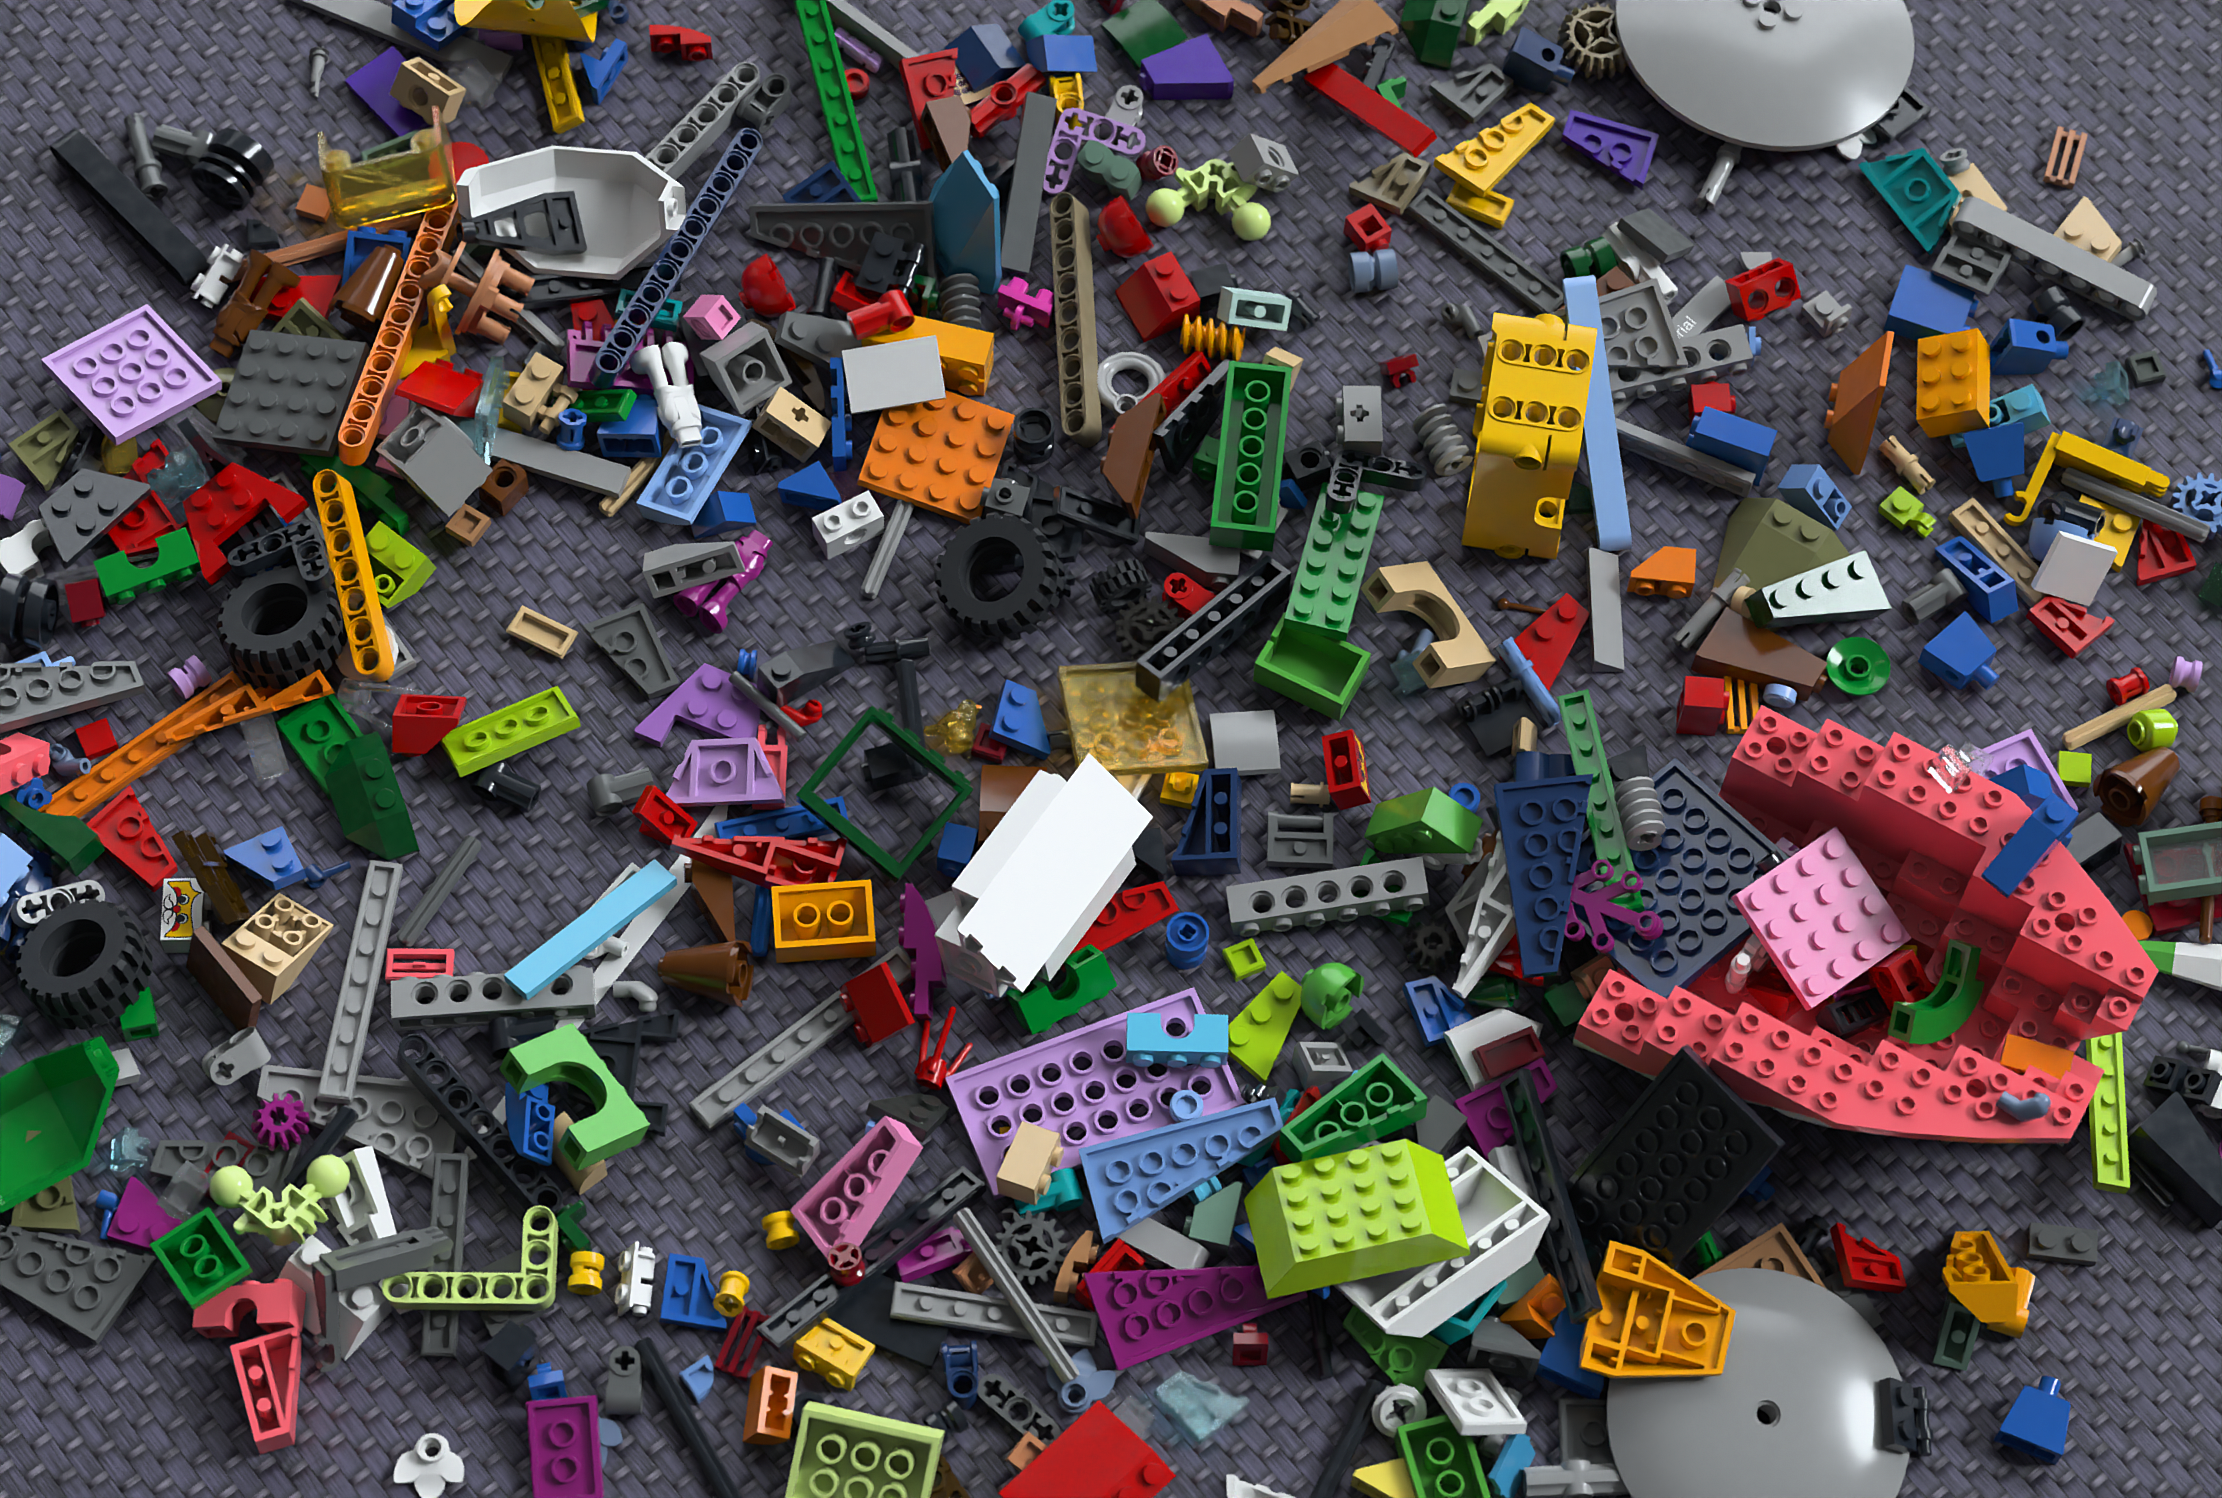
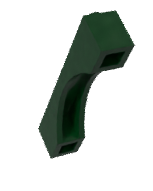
M7 792L0 795V814L5 818L4 822L17 835L21 832L28 837V843L37 852L42 853L45 851L48 853L50 861L60 871L64 872L67 869L77 877L105 851L98 834L76 816H58L42 813L24 806L10 797Z

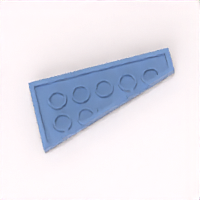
M1275 1097L1078 1149L1103 1243L1106 1244L1280 1136V1129L1284 1126Z

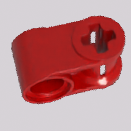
M1173 573L1164 582L1162 603L1168 610L1186 621L1215 598L1216 595L1204 589L1187 575Z

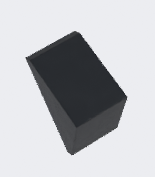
M1160 827L1145 829L1132 845L1136 862L1134 869L1155 883L1164 881L1166 884L1168 868Z

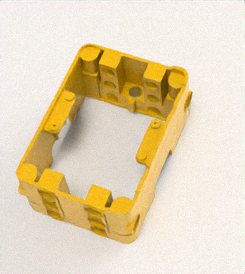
M1494 312L1491 340L1495 342H1488L1487 352L1484 357L1485 363L1482 368L1481 384L1486 385V387H1482L1480 401L1483 404L1477 403L1472 430L1473 436L1477 439L1461 545L1495 550L1498 556L1507 559L1522 557L1527 548L1528 556L1556 560L1565 499L1568 500L1574 472L1578 466L1597 328L1568 324L1567 331H1564L1565 323L1556 315L1539 314L1535 318ZM1570 366H1575V367H1578V368L1581 369V370H1579V371H1574V370H1571L1569 367H1570ZM1541 513H1549V514H1551L1553 517H1551V518H1546V517H1543V516L1540 515V514H1541Z

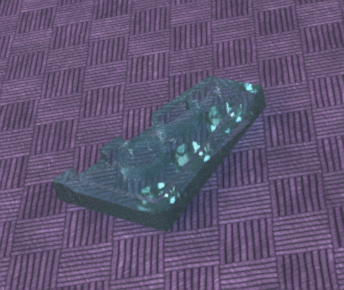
M491 356L475 411L476 453L488 465H490L500 408H503L504 389H508L510 381V371L504 368V357Z

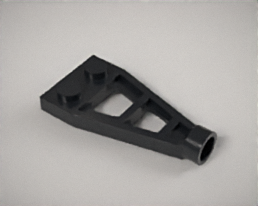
M574 191L543 193L473 217L472 219L457 220L455 226L458 244L462 240L466 242V245L482 244L552 256L582 254L587 250ZM536 212L544 213L550 236L541 238L529 235L526 232L524 217ZM512 218L517 236L497 235L494 222Z

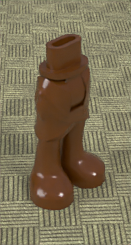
M251 249L247 256L248 268L238 289L234 290L230 300L219 311L215 319L216 325L212 331L215 336L208 345L210 349L227 359H230L236 348L240 350L242 345H245L250 330H257L262 320L268 314L267 308L277 292L283 287L294 289L301 282V278L276 261L273 262L268 256L254 249ZM268 274L257 296L251 303L249 301L251 294L262 277Z

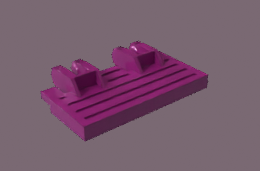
M584 321L582 330L567 329L568 387L592 390L632 389L635 394L654 396V389L648 374H636L629 362L612 387L601 389L591 383L588 376L590 367L597 352L611 332V324H602L600 341H593L592 322ZM649 328L634 354L645 347L654 345L653 329ZM665 330L661 338L662 347L666 343L673 342L672 331ZM678 341V343H682L687 348L686 342ZM688 351V360L684 365L689 385L693 384L694 390V369ZM663 366L668 385L674 386L669 370Z

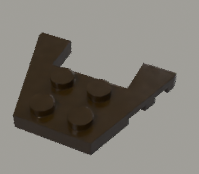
M182 830L171 836L195 874L198 885L213 903L211 907L217 919L221 923L225 921L226 925H243L252 915L237 883L232 882L226 871L229 865L223 855L220 856L214 846L218 842L213 832H205L194 838L189 830Z

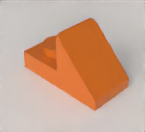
M1548 1273L1500 1316V1321L1513 1327L1525 1339L1554 1337L1555 1333L1550 1321L1566 1307L1559 1281Z

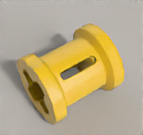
M725 1272L720 1278V1292L715 1295L713 1305L721 1315L734 1317L743 1310V1296L748 1292L750 1282L741 1272Z

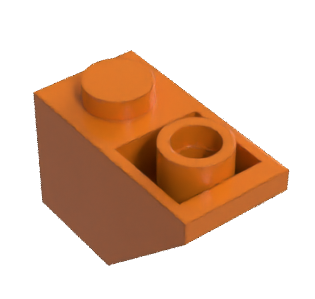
M1664 546L1631 571L1627 592H1635L1641 596L1658 594L1667 595L1673 599L1690 598L1695 584L1696 549Z

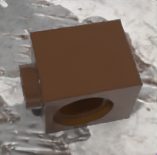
M502 458L492 468L493 471L488 475L485 483L478 488L480 500L504 517L529 491L525 470L518 464H510ZM503 483L512 484L506 488L499 487Z

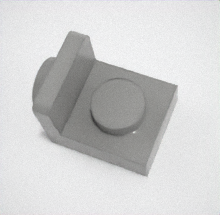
M1826 290L1804 304L1801 308V313L1825 338L1833 332L1836 334L1840 333L1849 325V318L1853 308L1849 304L1841 307Z

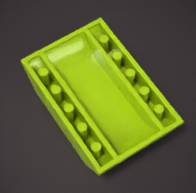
M1407 1139L1274 1167L1244 1198L1267 1299L1471 1255L1443 1156Z

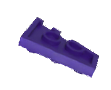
M1570 109L1561 141L1642 190L1659 134Z

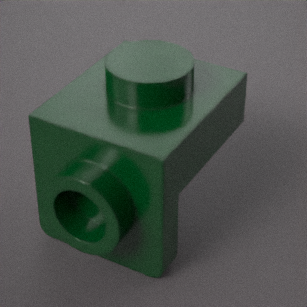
M579 1200L574 1205L572 1203L565 1205L556 1215L558 1234L561 1236L558 1241L569 1255L579 1251L592 1252L590 1240L576 1225L587 1216L586 1205L582 1200Z

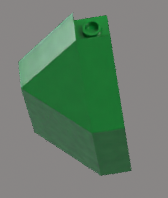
M102 1035L34 1058L0 1077V1212H5L89 1165L120 1072L118 1063ZM28 1130L42 1131L26 1142Z

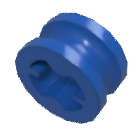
M740 649L737 671L742 676L748 675L750 679H754L757 666V650L747 653L745 649Z

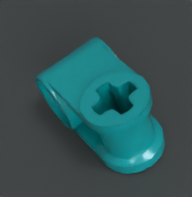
M1052 0L1038 12L1023 20L1017 32L1026 42L1043 34L1070 35L1075 28V20L1073 18L1075 13L1074 5L1070 0Z

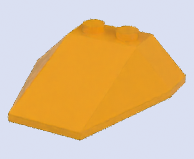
M1610 1241L1595 1283L1603 1310L1586 1321L1580 1345L1579 1368L1611 1378L1721 1376L1736 1311L1644 1250Z

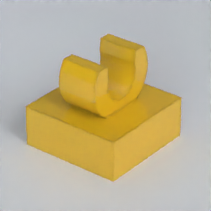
M1167 768L1160 803L1192 809L1191 804L1197 790L1199 775Z

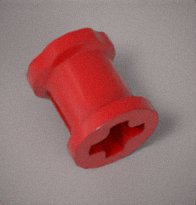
M2138 667L2132 668L2130 673L2118 679L2111 678L2106 682L2108 694L2111 700L2118 706L2125 704L2127 699L2137 694L2144 695L2148 693L2150 689L2146 675Z

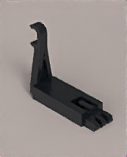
M187 416L176 423L182 434L195 449L209 480L230 463H236L205 440ZM269 505L241 527L238 532L245 543H248L285 526L271 505ZM281 545L270 548L268 552L278 549Z

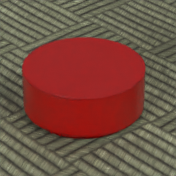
M855 68L844 71L851 99L859 100L864 98L870 88L868 75L864 71Z

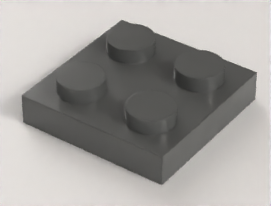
M522 1248L475 1272L521 1273ZM474 1284L465 1286L470 1298L473 1297L477 1292V1286ZM506 1284L499 1286L495 1291V1297L499 1299L508 1297L511 1294L512 1287ZM544 1285L532 1287L529 1297L532 1299L542 1298L546 1293ZM552 1303L550 1307L541 1311H477L493 1339L510 1319L519 1326L521 1323L526 1324L555 1308Z

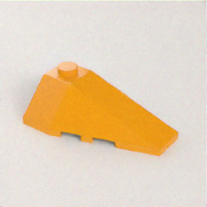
M1955 1231L1950 1255L1947 1256L1946 1267L1942 1271V1278L1948 1290L1981 1322L1992 1326H2001L2005 1322H2016L2018 1282L1990 1232Z

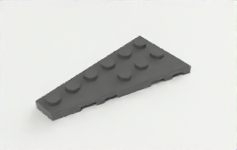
M0 1225V1287L96 1345H99L158 1262L155 1256L145 1254L141 1256L127 1253L126 1250L118 1248L108 1249L92 1245V1243L44 1232L34 1233L12 1225L8 1227Z

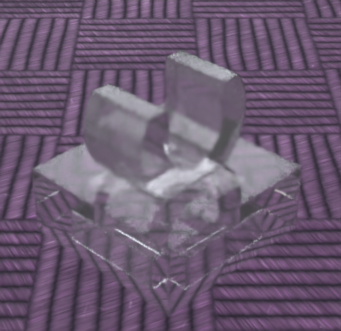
M1949 744L1939 751L1927 770L1950 794L1960 787L1971 772L1972 768L1968 763L1972 762L1973 758L1965 749L1957 753Z

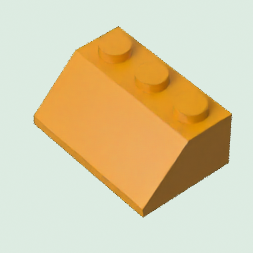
M871 880L771 887L777 963L876 956Z

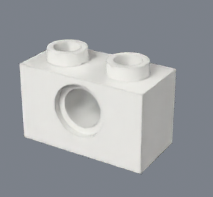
M868 490L813 517V536L829 560L884 533V515Z

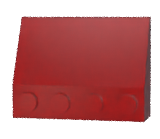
M1097 1400L997 1494L1000 1498H1153L1176 1475L1147 1443L1101 1401Z

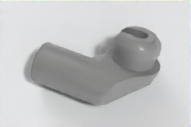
M613 981L614 998L633 997L639 1001V1010L642 1012H652L657 1008V993L644 982Z

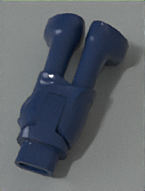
M31 849L29 855L33 859L27 865L29 868L28 873L19 883H14L8 890L9 897L0 910V951L7 946L14 923L11 917L13 904L25 895L53 889L52 877L54 872L51 870L53 863L49 859L50 855ZM41 905L34 909L24 907L22 912L32 916L41 910ZM18 927L17 932L5 951V957L8 961L16 964L17 960H19L17 956L20 946L26 944L24 941L29 931H34L36 927L27 929Z

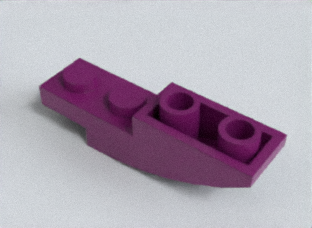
M906 883L905 894L900 895V912L905 914L904 926L899 927L898 937L899 945L903 946L909 956H916V958L911 959V977L916 978L915 991L910 992V1010L914 1011V1014L920 1021H933L934 988H947V973L944 970L934 935L938 931L935 919L914 885Z

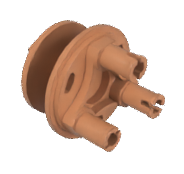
M461 240L453 256L439 249L433 250L429 259L430 269L421 275L418 281L419 288L430 292L437 286L445 284L470 297L454 334L459 335L460 332L465 333L466 331L474 335L479 333L503 346L511 328L487 317L486 312L491 310L516 323L519 315L510 311V309L512 308L521 313L524 304H520L498 293L497 285L503 284L527 297L535 279L511 268V264L501 260L502 257L499 256L500 250L495 249L477 284L453 272L466 242Z

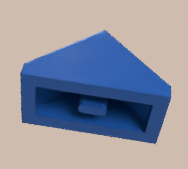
M819 461L780 481L777 487L783 503L827 511L842 503L839 492Z
M717 491L709 495L691 524L694 539L757 525L749 493Z
M2021 764L1988 779L2017 794L2030 809L2038 808L2053 792L2049 774L2025 764Z

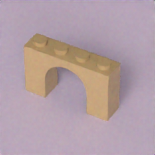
M1428 561L1380 567L1360 588L1377 613L1406 610L1424 619L1434 629L1440 642L1430 643L1412 663L1429 689L1477 681L1496 661Z

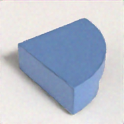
M708 1355L679 1373L680 1379L698 1404L708 1396L713 1386V1365Z

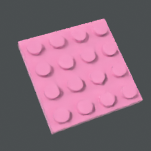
M1837 827L1830 829L1731 897L1806 1011L1822 1002L1911 939Z

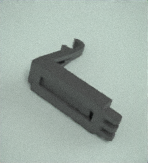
M432 1226L420 1230L413 1229L320 1254L319 1261L312 1262L311 1267L321 1333L312 1339L322 1347L329 1344V1356L325 1360H318L315 1366L322 1372H329L334 1370L341 1361L339 1291L433 1266V1255L450 1251L453 1247V1241L438 1227Z

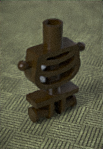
M1261 0L1262 4L1273 13L1265 19V25L1271 26L1269 29L1270 39H1279L1281 44L1291 46L1314 25L1312 22L1296 17L1309 8L1310 0Z

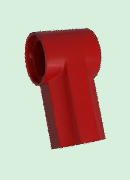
M892 290L882 295L877 303L847 313V320L854 338L858 341L888 329L892 332L908 329L915 322V316L903 291Z

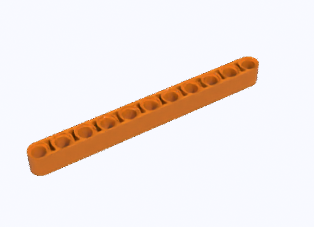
M452 186L440 187L433 193L339 429V457L346 465H361L368 458L428 305L427 295L430 292L419 288L418 281L421 275L430 269L429 259L433 250L439 249L448 254L456 234L455 226L457 220H461V214L458 207L457 189Z

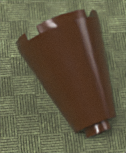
M387 244L383 247H376L331 299L328 305L329 310L333 312L336 307L342 312L339 318L365 332L372 334L374 328L379 330L402 273L404 260L400 257L401 252Z
M2158 746L2098 774L2093 782V793L2095 798L2099 795L2103 802V805L2100 806L2103 813L2113 822L2123 827L2143 824L2180 769L2178 756L2173 750L2164 746Z
M742 940L667 951L664 957L659 959L658 975L662 977L666 985L732 1007H742L744 1005L740 1001L748 1000L753 983L754 965L748 964L747 955H753L750 943Z

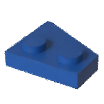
M1436 976L1407 982L1402 988L1425 1047L1445 1043L1444 1032L1474 1019L1464 1009L1466 1004L1456 995L1451 994L1447 990V986Z
M669 1253L659 1322L719 1332L725 1331V1318H722V1315L713 1305L716 1292L709 1281V1272L704 1258Z

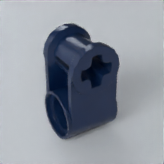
M971 1340L970 1344L948 1346L947 1343H942L943 1371L946 1374L948 1400L953 1399L961 1410L970 1409L978 1400V1354L976 1340ZM959 1385H967L972 1390L967 1394H959L954 1389Z

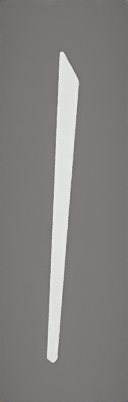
M728 805L715 806L693 838H702L703 835H713V838H717L714 823L726 821ZM680 854L669 870L677 878V885L636 916L619 938L629 942V950L626 956L622 958L609 952L594 972L596 1005L612 986L613 981H616L690 887V883H684V863H690L689 857ZM586 1018L559 1020L556 1024V1029L573 1023L578 1029ZM505 1096L492 1112L501 1124L506 1121ZM482 1126L478 1133L482 1134L488 1130L485 1126ZM467 1146L465 1154H469L470 1160L475 1159L477 1155Z

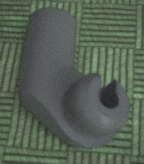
M1446 303L1442 306L1441 316L1448 323L1464 327L1470 339H1476L1483 334L1479 322L1469 307L1455 303Z

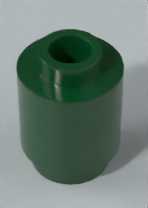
M1504 974L1482 976L1469 992L1468 1000L1471 1007H1478L1480 1010L1512 1007L1514 1000H1517L1519 997V988L1516 980H1512L1510 976Z

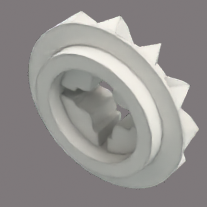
M1400 1383L1398 1386H1386L1380 1395H1376L1371 1411L1376 1427L1383 1434L1394 1437L1397 1427L1425 1420L1427 1406L1423 1396L1415 1387L1405 1386ZM1394 1400L1399 1402L1401 1406L1407 1405L1403 1409V1416L1405 1418L1403 1421L1396 1413L1390 1414L1394 1410Z

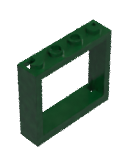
M871 705L799 790L794 800L840 838L847 839L848 845L894 883H897L944 827L946 822L949 821L970 796L973 788L969 786L971 782L964 777L965 774L959 770L953 772L944 765L946 760L937 751L930 749L928 752L919 744L920 738L908 728L902 730L893 723L895 718L890 712L887 713L881 707L876 709ZM870 725H873L956 794L900 863L814 793Z

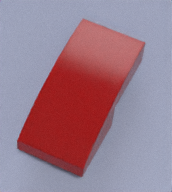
M649 25L651 52L669 53L681 50L682 61L691 60L699 62L704 59H713L710 36L684 27Z

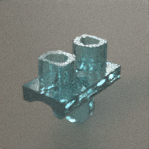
M189 445L181 453L172 451L166 456L165 468L163 470L153 468L147 474L151 490L161 492L163 502L170 504L187 488L198 490L205 483L204 468L198 463L197 453L192 445Z

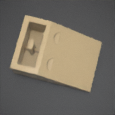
M278 893L221 944V948L260 993L262 1000L272 1004L291 986L331 932L334 925Z

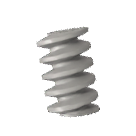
M1445 404L1434 405L1426 409L1413 423V430L1418 434L1421 444H1424L1423 449L1429 455V461L1434 465L1435 472L1440 476L1457 474L1469 466L1473 460V457L1465 456L1469 449L1466 445H1460L1463 442V437L1455 435L1458 428L1455 424H1450L1453 418L1450 414H1445L1447 412Z
M1639 776L1621 782L1616 786L1614 793L1617 810L1620 814V822L1623 825V833L1626 836L1625 842L1630 849L1636 851H1645L1658 847L1662 842L1661 835L1666 829L1665 824L1662 822L1663 815L1659 811L1660 803L1656 800L1657 792L1653 789L1654 781L1646 776Z

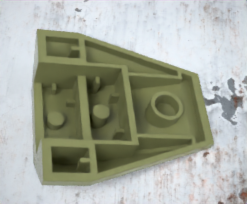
M1744 497L1728 521L1713 588H1718L1731 574L1732 570L1738 568L1742 571L1740 573L1741 576L1745 573L1750 579L1746 587L1753 588L1757 592L1761 588L1848 557L1850 554L1830 528L1777 498ZM1773 627L1766 629L1775 633L1782 627Z

